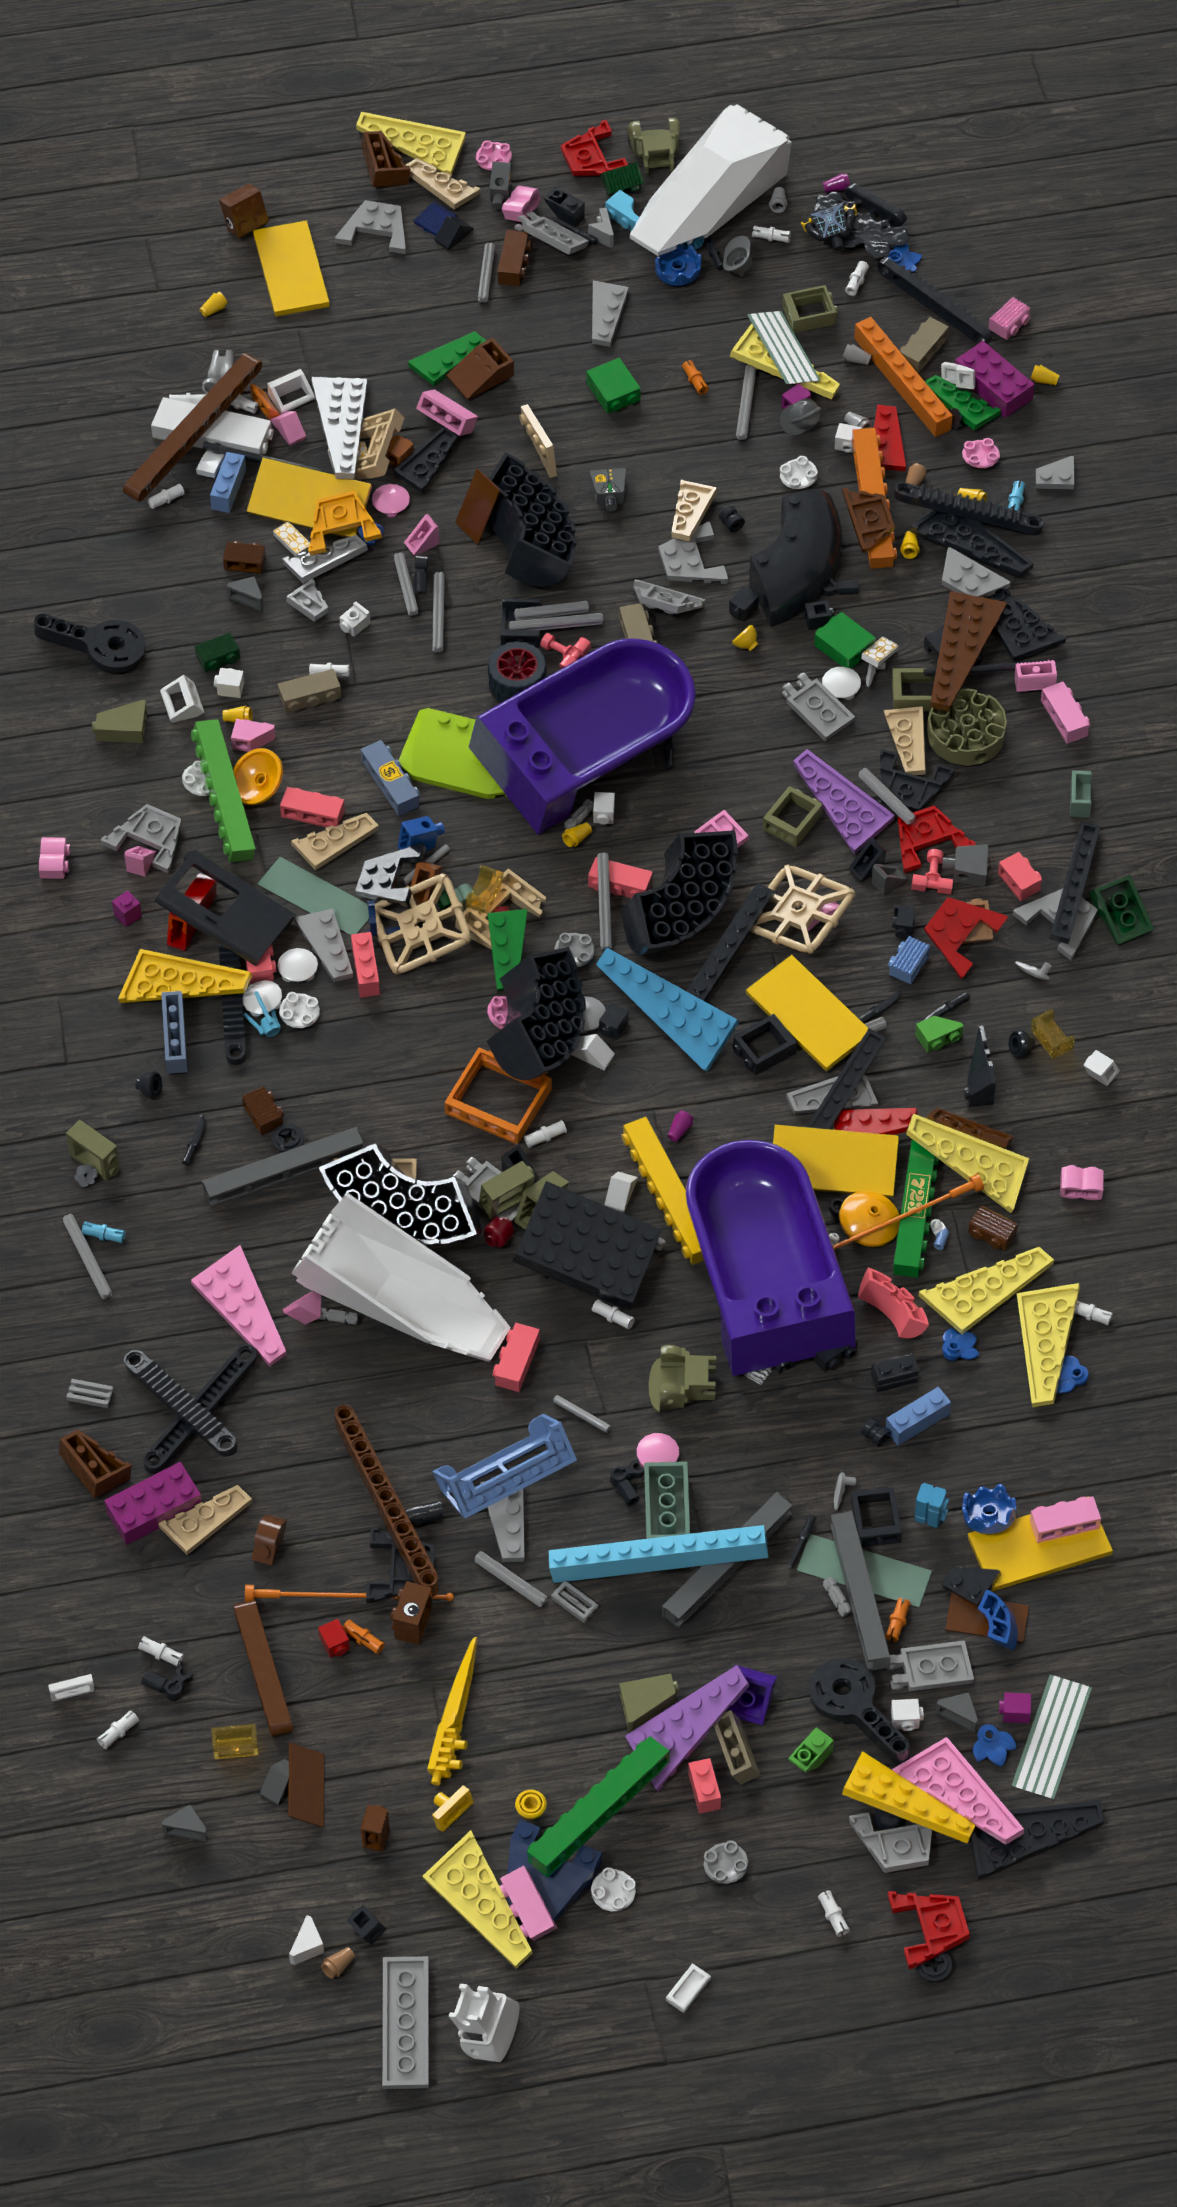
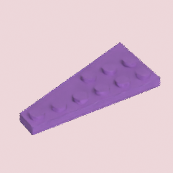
M808 749L794 760V767L815 798L823 804L822 808L854 855L867 844L870 838H874L894 821L895 815Z
M737 1665L625 1736L633 1751L639 1742L645 1741L649 1736L670 1751V1764L651 1781L658 1792L669 1776L672 1777L677 1771L676 1768L681 1762L687 1759L708 1735L710 1728L720 1721L722 1714L728 1707L732 1706L750 1686Z

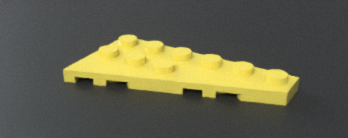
M361 112L356 124L357 130L362 133L382 131L394 149L414 159L417 158L436 167V170L440 172H447L451 175L466 139V132Z
M751 324L731 350L730 357L783 379L753 324ZM817 371L816 373L820 381L799 383L802 387L829 399H833L840 387V384L827 374Z
M913 1114L906 1135L967 1181H969V1177L978 1174L984 1184V1189L981 1191L1012 1213L1029 1158Z
M1040 1247L1018 1254L1016 1258L1006 1262L1002 1260L997 1262L995 1266L983 1267L956 1277V1280L952 1282L937 1284L935 1288L930 1290L919 1291V1297L958 1332L964 1334L1052 1266L1054 1259Z
M1079 1283L1017 1293L1033 1407L1054 1404L1080 1290Z
M470 1830L423 1875V1879L517 1969L532 1954V1950Z

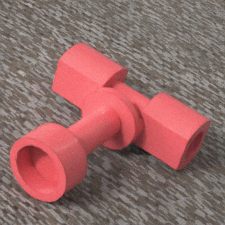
M546 633L541 640L540 646L546 650L553 648L563 654V660L559 664L560 669L578 660L579 657L585 656L591 649V642L581 637L574 646L569 645L565 647L555 641V636Z
M931 849L927 853L930 871L925 876L913 874L911 890L925 891L926 888L937 889V893L951 895L953 879L941 878V875L937 873L938 864L943 862V852L938 849Z

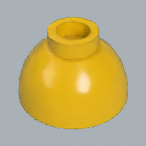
M749 625L733 640L732 644L738 648L751 651L758 644L756 641L757 633L753 625Z
M526 1790L516 1798L515 1807L518 1814L524 1819L535 1820L545 1812L546 1799L539 1791Z

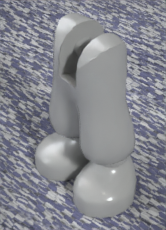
M214 350L207 379L202 384V390L206 394L233 366L234 357L232 350H226L225 356H220V351Z

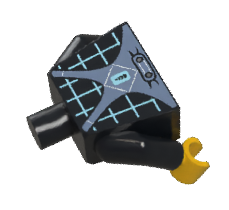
M841 203L810 214L811 218H808L809 221L807 223L801 222L804 231L808 232L817 241H822L824 245L832 243L835 251L844 248L843 239L849 237V232L853 228L855 216L857 215L856 205L853 204L852 208H847V206L844 207V204Z

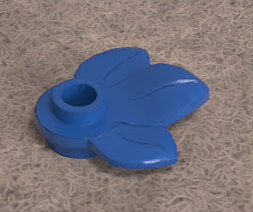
M905 243L904 245H897L886 257L900 266L905 265L906 270L911 269V272H915L917 270L915 265L920 262L922 255L910 252L908 244Z
M953 1328L948 1329L944 1333L942 1352L946 1359L957 1360L961 1357L971 1360L979 1356V1352L973 1348L977 1340L975 1334L970 1332L959 1334Z
M1074 1356L1064 1357L1056 1393L1071 1392L1075 1386H1081L1088 1380L1089 1373L1087 1368L1080 1365L1079 1360Z
M986 1724L977 1732L978 1741L973 1746V1754L977 1762L987 1757L992 1763L1001 1767L1006 1760L1007 1751L1016 1749V1743L1007 1732L998 1731L995 1726ZM985 1732H990L992 1738L988 1739L985 1736Z

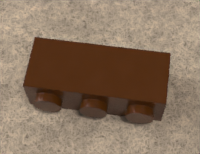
M506 230L498 267V284L520 286L521 279L525 278L526 268H524V265L528 264L529 255L527 251L531 250V240H528L527 232Z

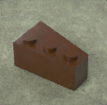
M382 131L364 132L361 149L372 186L408 185L411 168L403 163L401 155L393 150V145Z
M80 1430L60 1438V1456L94 1498L130 1480L132 1465L127 1461L124 1463L115 1457L113 1452H107L101 1448L98 1442Z

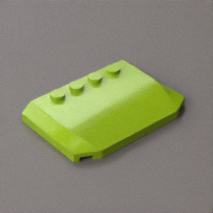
M431 708L419 710L398 760L402 769L408 773L412 780L486 799L495 798V795L505 794L469 749L475 719Z

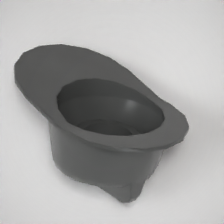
M746 236L733 238L726 246L724 252L723 268L741 277L745 276V272L752 265L750 255L751 244Z
M811 399L799 400L783 410L780 416L781 427L789 435L801 434L818 423L822 409Z

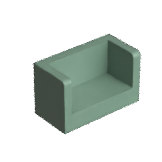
M1072 770L1070 817H1090L1091 771Z

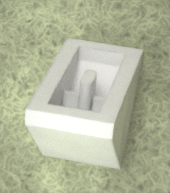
M597 1034L581 1036L577 1048L571 1055L605 1071L615 1053Z
M622 1172L614 1174L610 1180L605 1206L624 1213L638 1177Z
M306 1916L289 1953L290 1963L293 1965L324 1953L322 1940L311 1916Z

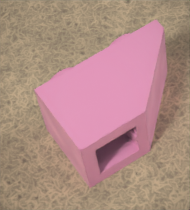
M236 719L231 735L232 749L249 752L272 742L276 737L275 725Z

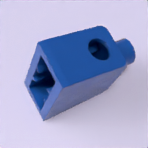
M428 816L402 822L397 847L401 850L424 843L426 847L425 852L435 847L437 836L445 833L444 825L441 822L434 824Z

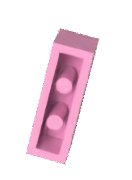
M435 389L422 392L416 408L459 436L472 433L478 418L477 415Z
M1064 682L1043 688L1041 702L1066 744L1087 737L1090 721L1087 716L1084 717L1080 704L1075 702L1071 689L1067 688Z
M1093 1496L1088 1498L1080 1497L1070 1502L1062 1501L1049 1507L1040 1506L1031 1510L1030 1523L1037 1543L1100 1528L1101 1522Z
M525 1866L500 1878L503 1883L500 1885L501 1891L505 1898L510 1897L513 1903L510 1905V1908L516 1918L520 1917L523 1923L520 1925V1928L526 1938L530 1937V1939L535 1941L557 1929L547 1906Z

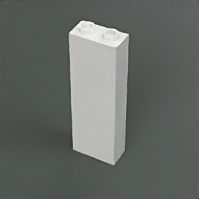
M163 397L151 425L153 438L165 440L197 404ZM224 411L193 446L203 448L204 441L214 444L218 442L222 446L263 455L267 452L268 441L272 440L274 430L271 429L270 420Z

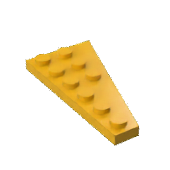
M140 949L118 1000L120 1003L162 1000L161 992L182 991L183 998L245 993L252 975L249 971Z
M863 1751L842 1792V1795L965 1843H968L975 1827L973 1822Z

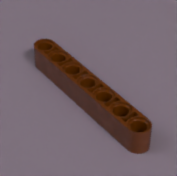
M253 1599L235 1604L233 1608L271 1737L293 1732L291 1719L256 1602Z

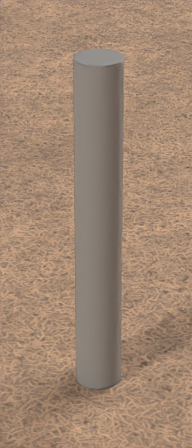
M445 844L425 861L434 864L450 851L449 846ZM415 869L402 878L403 884L408 885L412 882Z
M559 1395L555 1396L553 1400L555 1404L606 1433L610 1430L611 1425Z

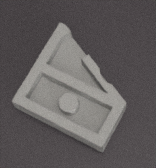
M1074 456L1037 468L1035 473L1036 488L1074 489Z
M313 579L303 584L286 598L288 604L314 622L328 613V606L322 599L320 591H317Z

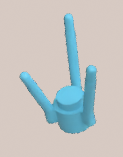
M255 991L257 1001L265 1015L261 1020V1026L247 1013L243 1015L259 1031L261 1036L265 1034L266 1037H273L281 1030L275 1009L270 1011L271 1017L258 991Z

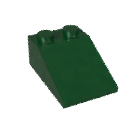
M1130 874L1089 892L1095 908L1098 909L1097 913L1117 945L1154 930Z

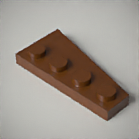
M938 1107L927 1115L926 1118L1001 1148H1007L1012 1143L1014 1137Z

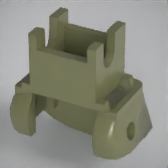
M668 118L670 130L660 129L641 132L640 121H633L629 124L628 144L634 156L643 158L645 173H649V168L670 166V171H674L673 158L674 154L679 151L680 121L677 118Z
M675 1345L661 1346V1358L656 1359L649 1376V1398L654 1410L662 1413L684 1408V1404H688L689 1400H715V1391H708V1389H715L716 1382H708V1374H716V1365H709V1363H716V1356L690 1355V1352L685 1351V1348Z

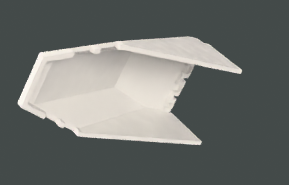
M738 104L734 107L730 105L719 115L651 197L631 231L630 239L659 256L675 250L678 244L686 242L689 245L693 242L694 238L699 236L707 238L787 175L791 141L788 140L789 136L779 129L776 130L774 126L762 121L761 118L751 112L748 113L746 109Z
M347 1193L333 1208L332 1214L328 1215L322 1225L323 1228L319 1229L312 1240L313 1244L308 1246L301 1257L302 1260H299L292 1271V1274L298 1277L296 1281L316 1293L426 1343L489 1362L511 1327L496 1309L492 1310L483 1298L485 1295L482 1292L479 1293L469 1281L471 1278Z

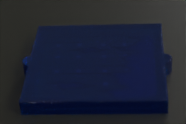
M433 201L413 220V223L423 228L424 231H428L436 236L446 216L457 218V215L449 211L447 207H442Z

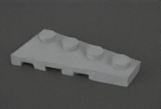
M593 280L592 344L611 347L629 293V287Z
M354 535L335 541L332 546H326L327 552L310 556L309 553L306 554L304 551L298 553L297 557L290 559L288 556L282 558L283 564L302 583H305L367 551V544L360 537Z
M328 909L295 917V924L301 929L303 936L312 946L314 953L320 958L322 965L333 982L353 978V971L334 910Z
M866 1075L863 1076L843 1110L878 1106ZM838 1076L787 1093L786 1098L793 1114L815 1113Z
M523 1489L487 1507L503 1562H524Z

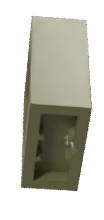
M826 285L783 294L782 307L794 333L836 325L838 309L836 305H833L832 293L828 292ZM822 302L826 312L799 318L796 307Z
M893 668V709L923 706V711H931L932 708L929 707L931 696H902L901 683L934 682L935 676L925 677L923 674V670L928 668Z
M789 786L763 817V830L797 847L822 816L823 804L817 799L805 795L802 791ZM789 801L810 812L797 828L777 818Z
M78 1120L66 1132L69 1155L84 1166L90 1164L92 1168L98 1171V1176L107 1181L111 1176H115L120 1169L117 1145L83 1121Z
M521 1161L481 1184L479 1205L490 1219L521 1202L524 1190L533 1185L534 1171L530 1166H526Z

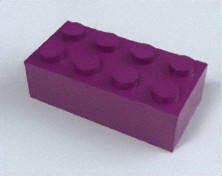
M984 341L955 360V364L975 370V388L972 390L993 408H1000L1001 414L1005 418L1033 399L1034 383Z
M179 1462L104 1500L106 1513L125 1544L128 1545L160 1529L158 1523L164 1520L169 1521L175 1518L176 1514L185 1513L195 1508V1505L201 1503L202 1500L200 1492L182 1463Z

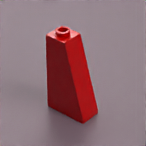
M199 873L184 895L209 909L216 896L217 882ZM170 912L168 917L167 945L185 951L197 929Z

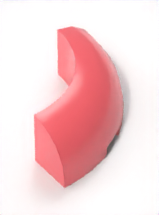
M868 1267L860 1285L859 1299L870 1303L882 1311L896 1327L899 1337L913 1338L922 1334L929 1324L923 1308H918L913 1302L915 1298L904 1287L899 1289L892 1284L890 1277Z

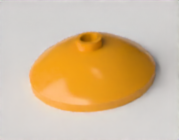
M264 748L251 750L244 754L234 766L233 772L242 803L247 805L261 804L271 798L279 788L283 776V766L280 758L271 750Z
M860 1191L851 1194L845 1199L839 1211L841 1227L850 1238L900 1216L897 1208L888 1198L872 1191ZM900 1220L855 1240V1242L868 1247L886 1245L898 1234Z

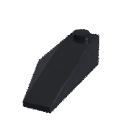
M983 1026L978 1028L967 1087L963 1088L964 1099H968L969 1107L994 1105L996 1080Z

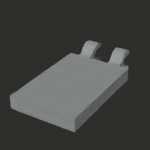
M534 212L526 214L531 218V221L524 215L517 218L522 222V225H515L516 230H523L568 255L584 249L588 245L589 240L544 216H537Z
M803 672L797 676L799 681L796 684L802 688L798 692L789 682L782 687L784 689L782 695L787 698V704L824 741H827L855 721V716L817 678L811 681Z
M471 1156L466 1161V1164H468L466 1169L474 1174L468 1178L458 1170L453 1177L455 1176L466 1182L473 1202L482 1209L479 1205L481 1184L502 1172L487 1161L482 1165ZM520 1203L496 1217L508 1218L513 1223Z
M965 1641L901 1648L900 1655H890V1666L887 1670H895L903 1666L905 1673L892 1675V1681H890L892 1690L908 1686L909 1691L972 1684L974 1681Z

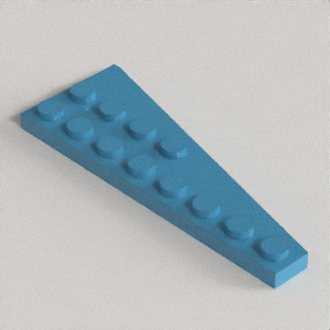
M606 948L596 965L708 1073L739 1021Z

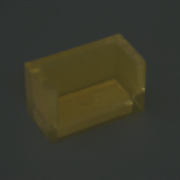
M481 865L475 886L471 894L468 893L466 897V907L485 914L489 913L503 883L504 872Z
M1053 1009L1032 1018L1031 1031L1053 1059L1074 1049L1075 1038L1073 1035L1066 1037L1054 1021Z
M256 1724L211 1728L214 1760L259 1755Z

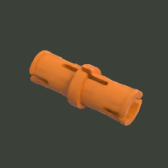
M693 361L684 362L682 368L686 372L690 384L694 385L699 395H702V392L703 394L707 393L709 387L704 382L702 373L696 369Z
M898 1598L894 1613L890 1615V1624L885 1634V1639L890 1642L892 1637L893 1642H898L902 1626L906 1624L905 1617L911 1605V1602L907 1599L902 1603L903 1598Z
M347 1620L343 1625L345 1633L356 1639V1643L366 1646L375 1654H379L383 1650L385 1643L371 1635L368 1629L361 1628L352 1620Z

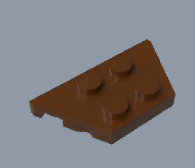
M842 488V494L861 551L865 553L894 531L895 526L885 496L877 493L870 494L866 491H860V493L848 491L849 488Z

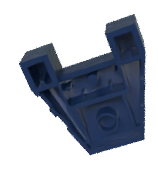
M519 1820L510 1840L507 1874L525 1866L555 1922L569 1904L574 1902L579 1897V1894L593 1883L602 1865V1853L582 1845L572 1863L565 1861L547 1878L528 1863L527 1857L528 1847L531 1843L537 1842L541 1838L540 1827ZM508 1896L505 1899L510 1907L513 1903ZM519 1916L515 1917L516 1920L521 1921Z

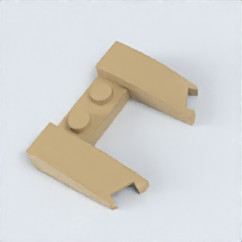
M396 409L363 419L360 439L372 438L367 455L357 458L355 479L353 480L385 475L389 460L385 455L394 433L400 432L404 417Z
M507 869L463 912L470 930L471 939L492 949L487 913H492L495 908L501 906L509 899L540 918L543 910L539 909L541 902L546 901V897L510 869ZM456 919L455 928L461 931L459 923Z

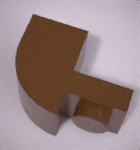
M268 1514L261 1519L254 1537L255 1545L251 1560L269 1565L274 1564L278 1543L283 1541L287 1519Z

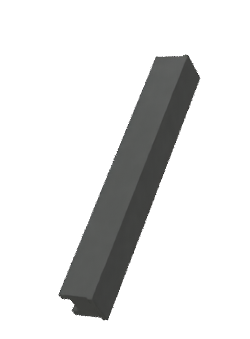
M354 1127L202 1181L203 1193L206 1195L212 1208L320 1170L319 1167L333 1162L334 1159H340L361 1150L363 1141L358 1133V1128Z
M776 1492L741 1528L764 1525L768 1540L792 1516V1513L789 1511L792 1508V1504ZM747 1560L703 1565L662 1606V1617L680 1628Z
M852 1510L831 1515L832 1524H830L866 1667L869 1671L889 1669L890 1655Z

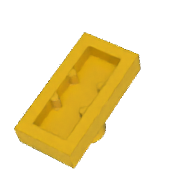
M462 1786L450 1798L442 1792L435 1796L434 1804L440 1808L432 1816L436 1827L442 1832L474 1803L468 1788Z

